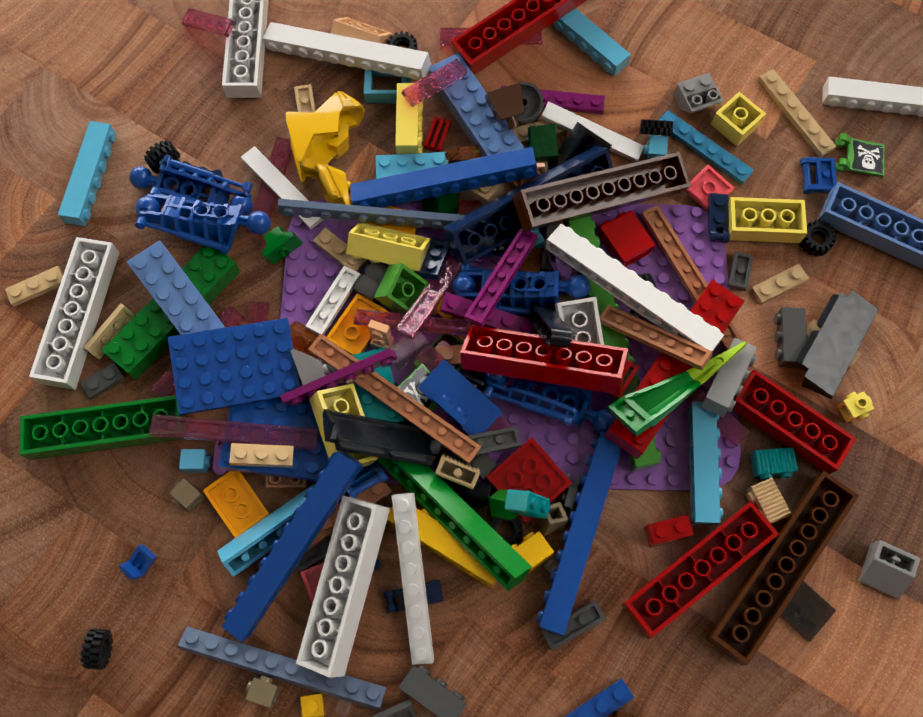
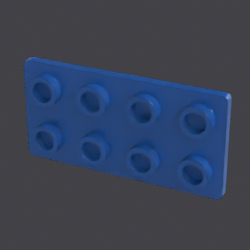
M445 359L418 386V389L469 435L484 433L502 414V410Z

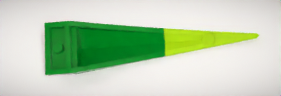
M746 341L710 359L702 371L693 367L657 384L624 395L608 406L609 412L637 437L649 427H654L746 347Z

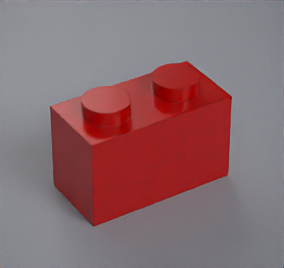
M688 515L651 523L644 527L650 548L688 539L694 535Z

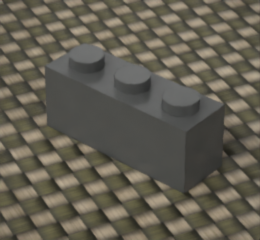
M782 307L774 317V323L777 325L775 342L778 344L775 358L778 360V367L800 368L801 365L796 360L807 341L805 308Z
M421 664L418 668L413 665L399 688L438 717H459L467 704L464 702L466 697L456 690L453 693L446 689L448 684L440 678L432 679L428 676L430 671Z

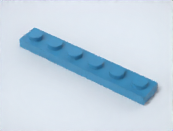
M669 110L659 119L673 121L672 137L740 185H743L753 173L754 169Z

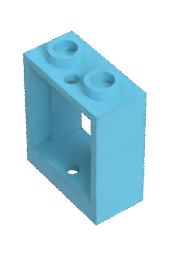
M365 70V103L396 104L397 90H373V76L395 75ZM402 76V83L411 82V78Z

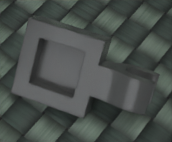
M577 476L576 482H572L567 492L563 491L560 502L564 503L563 509L571 511L577 486L581 480L580 476Z

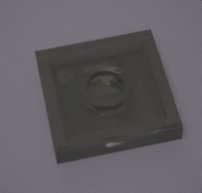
M803 581L780 617L805 640L811 642L836 610Z

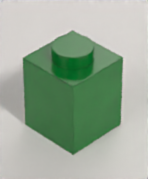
M499 489L489 497L492 517L513 520L519 515L505 509L508 490Z

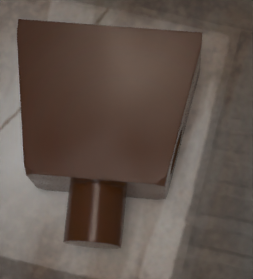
M520 83L488 92L484 97L496 121L499 123L506 120L509 130L519 127L517 117L524 113Z

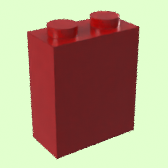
M632 210L626 213L622 212L615 219L607 220L600 225L598 236L612 257L620 261L624 267L653 253L656 244Z

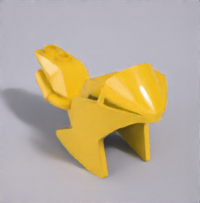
M342 91L334 93L313 113L286 112V122L301 183L305 182L308 176L317 179L327 203L353 205L352 197L349 198L348 194L351 192V182L347 181L344 171L331 167L328 163L332 158L339 159L349 150V130L360 124L365 109L357 100Z

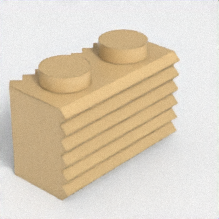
M444 453L440 458L435 474L474 489L480 469L479 467L476 468L475 465L472 466L471 464L464 463V461L461 462L460 459H453L452 456L449 457V455Z
M769 478L746 489L747 500L757 507L770 524L792 515L773 478Z

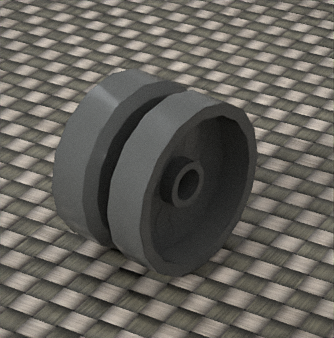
M520 82L522 98L525 103L527 102V105L524 106V113L518 116L517 120L519 125L534 123L540 118L543 112L544 101L542 93L536 85L529 82Z

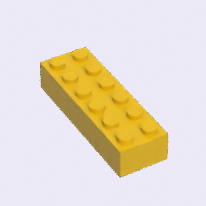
M392 506V508L389 511L387 523L389 526L396 529L394 511ZM416 508L420 545L492 589L497 580L426 509L422 508L419 510Z

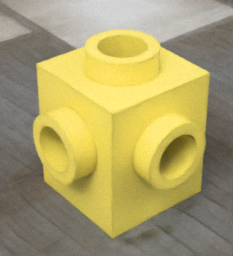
M856 392L850 393L844 397L846 400L837 405L846 423L858 419V421L864 420L870 416L869 412L875 409L871 398L865 392L856 394Z

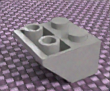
M710 73L677 83L673 94L679 108L689 113L724 103V99Z
M884 541L873 542L869 546L858 581L891 597L900 599L915 578L921 558Z

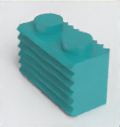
M793 447L755 450L749 455L753 477H760L762 481L773 478V476L787 479L793 477V474L798 472Z
M509 489L507 491L505 509L526 517L546 519L550 511V499L530 491Z

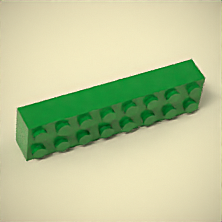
M203 246L182 268L208 305L241 272L234 260L226 254H222L220 250ZM152 298L101 351L132 378L137 380L169 347L168 337L180 334Z
M175 395L20 416L19 455L28 460L188 439L187 415H179Z

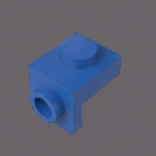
M141 544L136 548L130 559L119 566V569L124 572L126 577L136 580L146 575L157 559V556L144 544Z

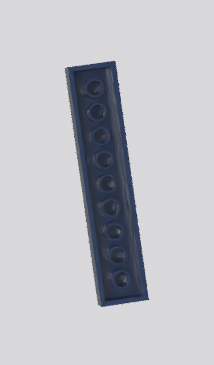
M593 146L444 226L443 230L455 260L467 265L515 238L522 227L512 196L520 190L613 168L608 148Z

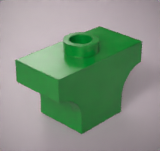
M277 226L264 235L266 247L262 254L275 265L302 245L303 242L294 232H286L280 226Z

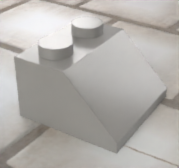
M291 350L303 385L335 372V369L326 362L298 350Z

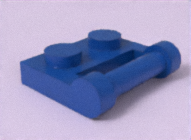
M805 157L800 159L804 180L803 193H829L837 184L834 158ZM810 166H814L816 184L811 183Z
M377 460L371 465L362 467L347 490L350 497L357 498L358 494L381 481L385 482L388 480Z

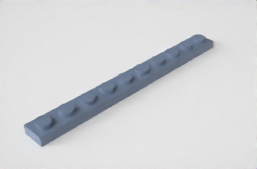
M278 199L280 214L285 216L299 215L305 218L320 217L325 220L333 218L341 221L356 220L361 223L376 222L382 225L390 223L397 226L413 225L417 228L424 226L442 229L444 226L465 216Z
M186 627L178 644V649L378 711H380L386 693V687L347 675L329 678L296 664L297 660L191 627Z

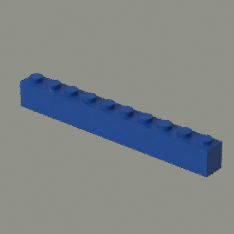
M533 147L354 183L350 184L353 205L385 208L397 204L400 205L407 202L538 176Z
M601 431L599 437H594L591 447L595 449L593 455L589 454L586 466L589 468L587 474L583 473L580 481L583 487L581 492L577 491L574 503L577 506L575 511L571 510L568 522L571 525L569 531H564L561 540L565 544L563 550H558L555 559L559 563L556 570L552 569L549 578L552 585L550 590L546 589L542 600L546 604L544 610H539L536 622L539 623L538 629L563 637L566 631L621 452L619 446L604 437L606 432Z
M337 451V453L334 452L328 459L329 465L318 474L315 486L306 492L304 503L293 512L294 518L283 527L281 531L283 534L280 539L275 540L271 545L270 554L268 557H264L258 566L260 568L259 571L250 577L247 582L249 586L245 592L242 591L238 595L235 607L226 613L222 628L240 642L251 636L364 466L348 453Z

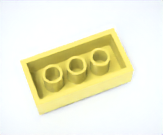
M397 83V154L423 153L422 90H419L418 83Z
M730 197L728 201L729 240L801 243L807 235L805 200Z
M359 222L349 232L346 254L352 255L356 259H370L373 263H386L388 266L403 263L409 269L416 272L420 271L431 238Z
M353 383L317 391L309 399L328 458L334 452L337 453L338 450L335 448V443L325 441L322 416L324 409L364 416ZM346 452L362 463L363 467L371 465L379 459V457Z

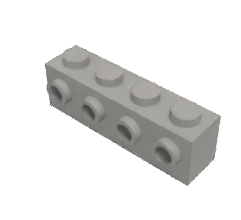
M734 337L729 349L744 341ZM746 343V347L718 370L701 406L702 408L723 418L727 411L731 412L736 403L733 398L734 396L738 397L743 388L740 383L741 381H746L750 373L747 368L748 365L752 367L757 358L754 355L757 347Z

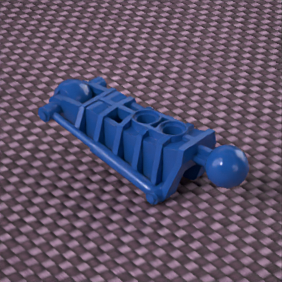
M169 155L164 156L161 162L159 177L153 176L151 171L143 166L135 167L129 174L131 184L138 189H146L149 186L158 188L160 193L180 198L186 197L187 200L201 201L202 198H205L208 201H201L202 203L214 202L217 205L227 204L231 194L234 197L230 201V206L242 204L244 207L243 216L249 215L253 210L252 195L249 194L253 187L251 182L246 181L242 184L214 175L213 172L173 160L172 156ZM177 184V187L172 190L173 185ZM230 185L240 187L243 191L231 189ZM205 187L211 189L209 195L203 194ZM194 188L193 193L188 195L189 191Z
M152 187L150 193L141 197L136 203L138 219L135 226L138 229H144L145 226L176 235L184 240L220 250L222 254H228L239 226L248 227L251 233L261 235L269 230L271 224L268 215L262 211H255L249 216H243L244 207L242 204L229 206L226 203L224 205H217L214 202L202 203L200 200L192 201L187 200L186 197L180 198L161 194L160 190L156 187Z
M461 263L458 277L454 279L452 284L454 294L474 301L479 294L474 293L476 289L475 281H482V289L494 269L470 267V263L467 265ZM518 270L508 286L510 294H503L495 308L511 314L527 316L530 315L532 305L551 307L554 310L555 304L559 301V292H568L573 298L581 299L589 294L591 284L588 278L580 274L573 275L568 281H559V270H555V272L549 270L545 272Z
M484 373L485 389L483 394L489 400L491 397L521 406L523 409L562 421L568 427L573 424L580 429L585 419L592 422L595 430L599 433L601 431L607 432L616 419L607 409L598 412L589 409L593 400L591 390L520 378L516 379L513 387L508 388L503 386L507 382L508 376ZM534 384L544 387L542 393L532 390ZM546 396H553L555 400L547 398Z

